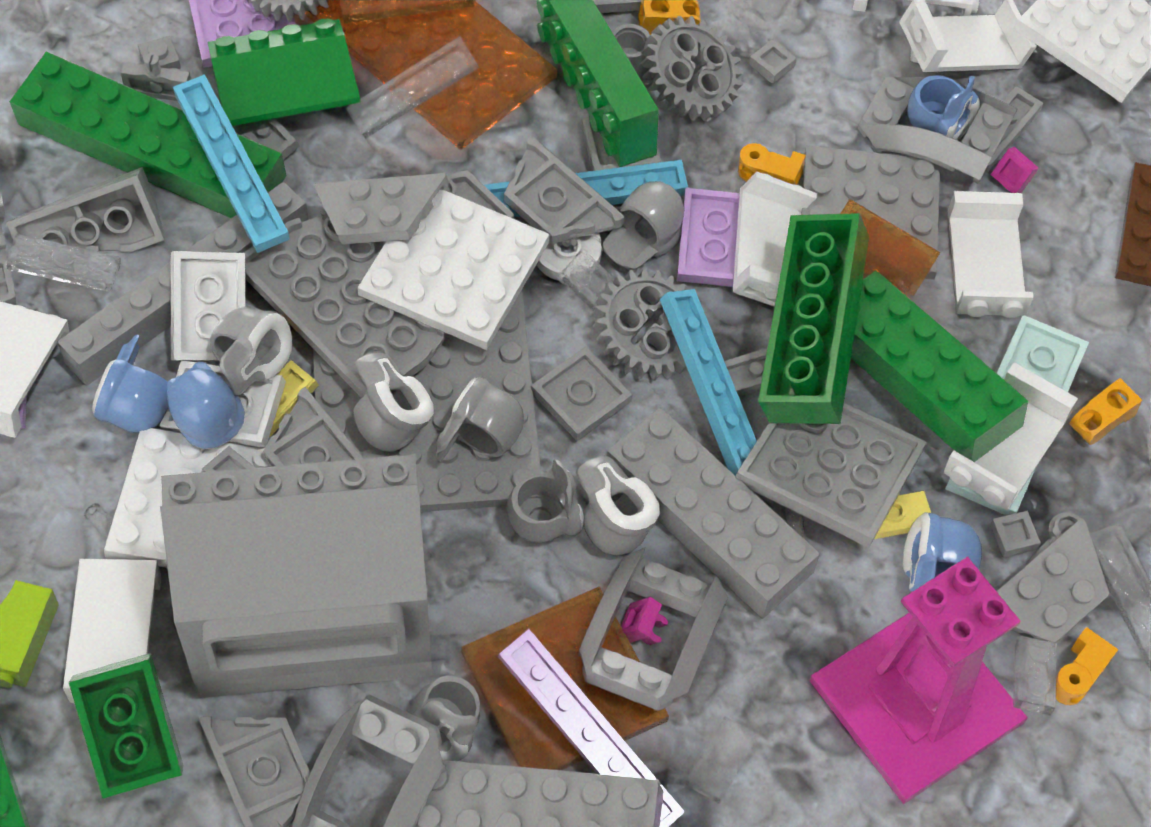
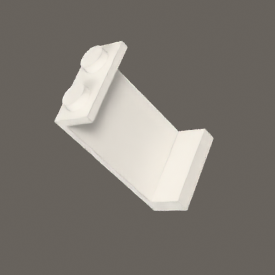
M912 0L899 21L923 72L1021 69L1037 47L1034 42L1013 29L1021 17L1013 0H1004L995 15L938 17L932 16L925 0Z
M756 172L740 188L733 293L775 307L790 216L801 215L802 208H807L817 199V193L760 172Z
M954 191L948 208L957 314H967L972 317L1001 315L1007 318H1016L1023 315L1026 316L1033 300V292H1025L1018 229V217L1023 207L1022 193Z
M0 301V434L16 438L22 427L18 408L56 345L58 346L57 341L69 333L67 319Z
M1015 362L1008 370L1004 380L1028 400L1023 427L976 462L953 451L944 470V474L949 476L957 485L968 487L980 494L991 505L1000 506L1007 511L1070 417L1078 400L1077 397Z
M79 559L63 689L70 703H74L68 682L73 675L148 654L155 590L161 589L162 579L157 560Z

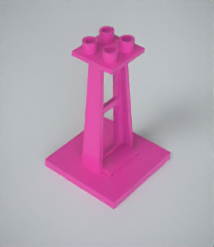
M968 556L903 597L901 603L908 610V614L811 675L810 678L811 684L903 804L1024 724L1028 718L982 661L987 645L1018 626L1021 621Z

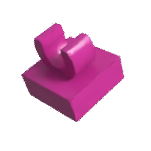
M1012 147L1006 151L990 175L1011 193H1022L1039 167L1016 147Z
M652 597L630 603L617 636L627 643L639 640L648 645L660 643L662 638L655 635L652 629L654 626L660 628L668 624V620L659 614L662 604Z

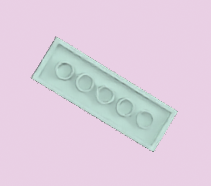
M1023 315L997 374L1005 379L1008 370L1015 362L1068 392L1089 342ZM1033 473L1008 511L1000 506L991 505L980 494L968 487L957 485L951 478L945 489L1007 516L1017 513Z

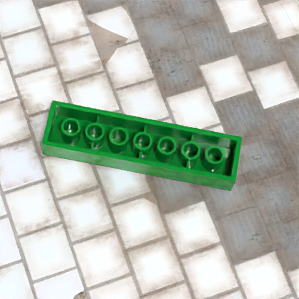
M47 51L9 101L18 125L128 173L142 167L149 183L226 217L233 218L237 215L183 110ZM237 134L267 193L281 184L287 176L282 153Z

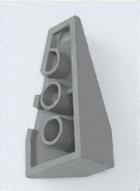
M142 167L108 179L6 222L20 255L62 254L63 252L87 251V253H98L99 251L118 250L120 252H132L165 240L156 198Z

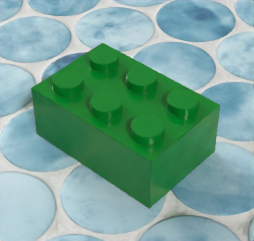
M151 653L89 670L71 677L68 683L102 799L182 775L184 765Z

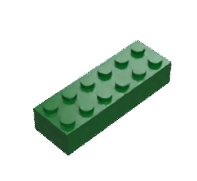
M537 0V9L541 16V22L537 24L540 39L542 42L547 41L554 63L560 64L563 69L566 84L569 87L573 86L580 108L587 110L592 129L595 133L599 132L603 138V145L607 155H613L619 167L656 156L659 109L594 1Z
M860 213L790 216L758 400L769 423L841 424L869 243V235Z
M877 270L863 279L851 353L853 361L954 451L973 462H976L1023 427L1028 400Z

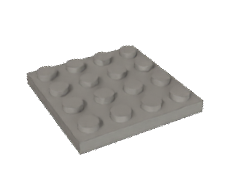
M806 145L802 188L817 193V199L807 208H802L801 215L860 213L869 235L864 272L873 273L877 270L880 274L935 280L938 254L940 166L917 157Z
M844 403L841 424L768 423L738 470L736 479L743 482L750 490L869 548L923 453L927 442Z

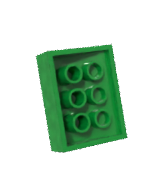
M320 19L315 23L301 26L291 24L282 29L272 31L256 30L249 35L238 37L222 36L215 41L207 42L220 104L232 126L361 103L345 34L339 19Z

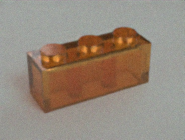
M849 199L840 214L860 213L869 235L864 272L870 275L877 270L903 294L910 293L914 296L941 252Z

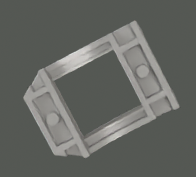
M885 77L857 128L864 138L868 137L876 147L875 152L902 153L932 162L952 172L957 169L974 177L972 181L978 184L1018 108L973 88L972 91L976 93L980 100V108L965 137L960 142L927 129L898 125L908 107L909 97L913 89L924 77ZM959 84L964 89L966 88L965 85Z
M644 547L623 557L598 605L577 656L582 658V672L585 682L659 711L670 706L675 698L683 697L686 699L701 659L719 621L722 610L727 603L728 596L717 575H715L712 584L700 581L696 577L682 574L664 567L662 564L644 559L643 555L646 548ZM627 591L645 598L652 597L663 605L696 617L672 675L602 648Z
M367 695L339 717L307 780L292 827H352L320 811L334 771L352 736H356L414 764L394 801L383 827L416 826L437 779L446 768V764L442 763L439 745L442 744L439 727L372 695Z

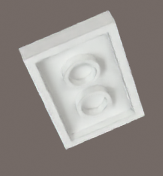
M170 252L171 361H219L211 349L210 337L219 321L225 315L235 309L245 307V253Z
M181 360L176 377L187 372L196 362ZM207 364L230 387L226 376L220 370V366ZM275 375L266 380H255L244 392L238 395L245 411L244 424L238 434L228 442L265 448L286 383L282 375ZM168 407L160 427L166 431L181 433Z

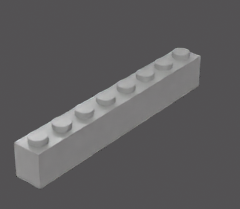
M282 182L268 192L284 224L296 218H300L301 222L308 220L306 202L285 182ZM236 215L186 251L244 253L253 245ZM171 261L57 341L64 363L85 386H88L104 374L110 361L117 359L123 344L129 343L134 335H140L137 344L141 348L171 326Z

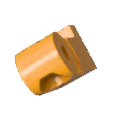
M641 0L638 11V24L646 29L650 35L659 24L662 25L669 18L674 21L678 16H681L684 22L690 16H693L696 25L701 22L699 2L697 0Z
M747 144L740 151L738 173L742 180L746 182L756 172H760L787 183L798 185L803 174L806 155L793 151L789 158L772 151L769 152L761 144Z
M1119 378L1091 399L1071 419L1069 425L1089 445H1093L1122 422L1126 423L1136 416L1143 400ZM1118 392L1126 397L1127 402L1118 394Z
M1085 627L1071 648V651L1078 655L1073 663L1067 664L1060 669L1051 685L1054 698L1064 705L1078 704L1119 649L1088 627Z

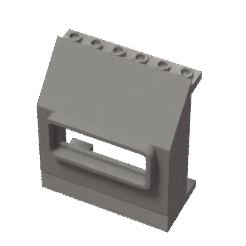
M415 454L161 476L162 506H160L174 623L199 698L432 676L428 601Z

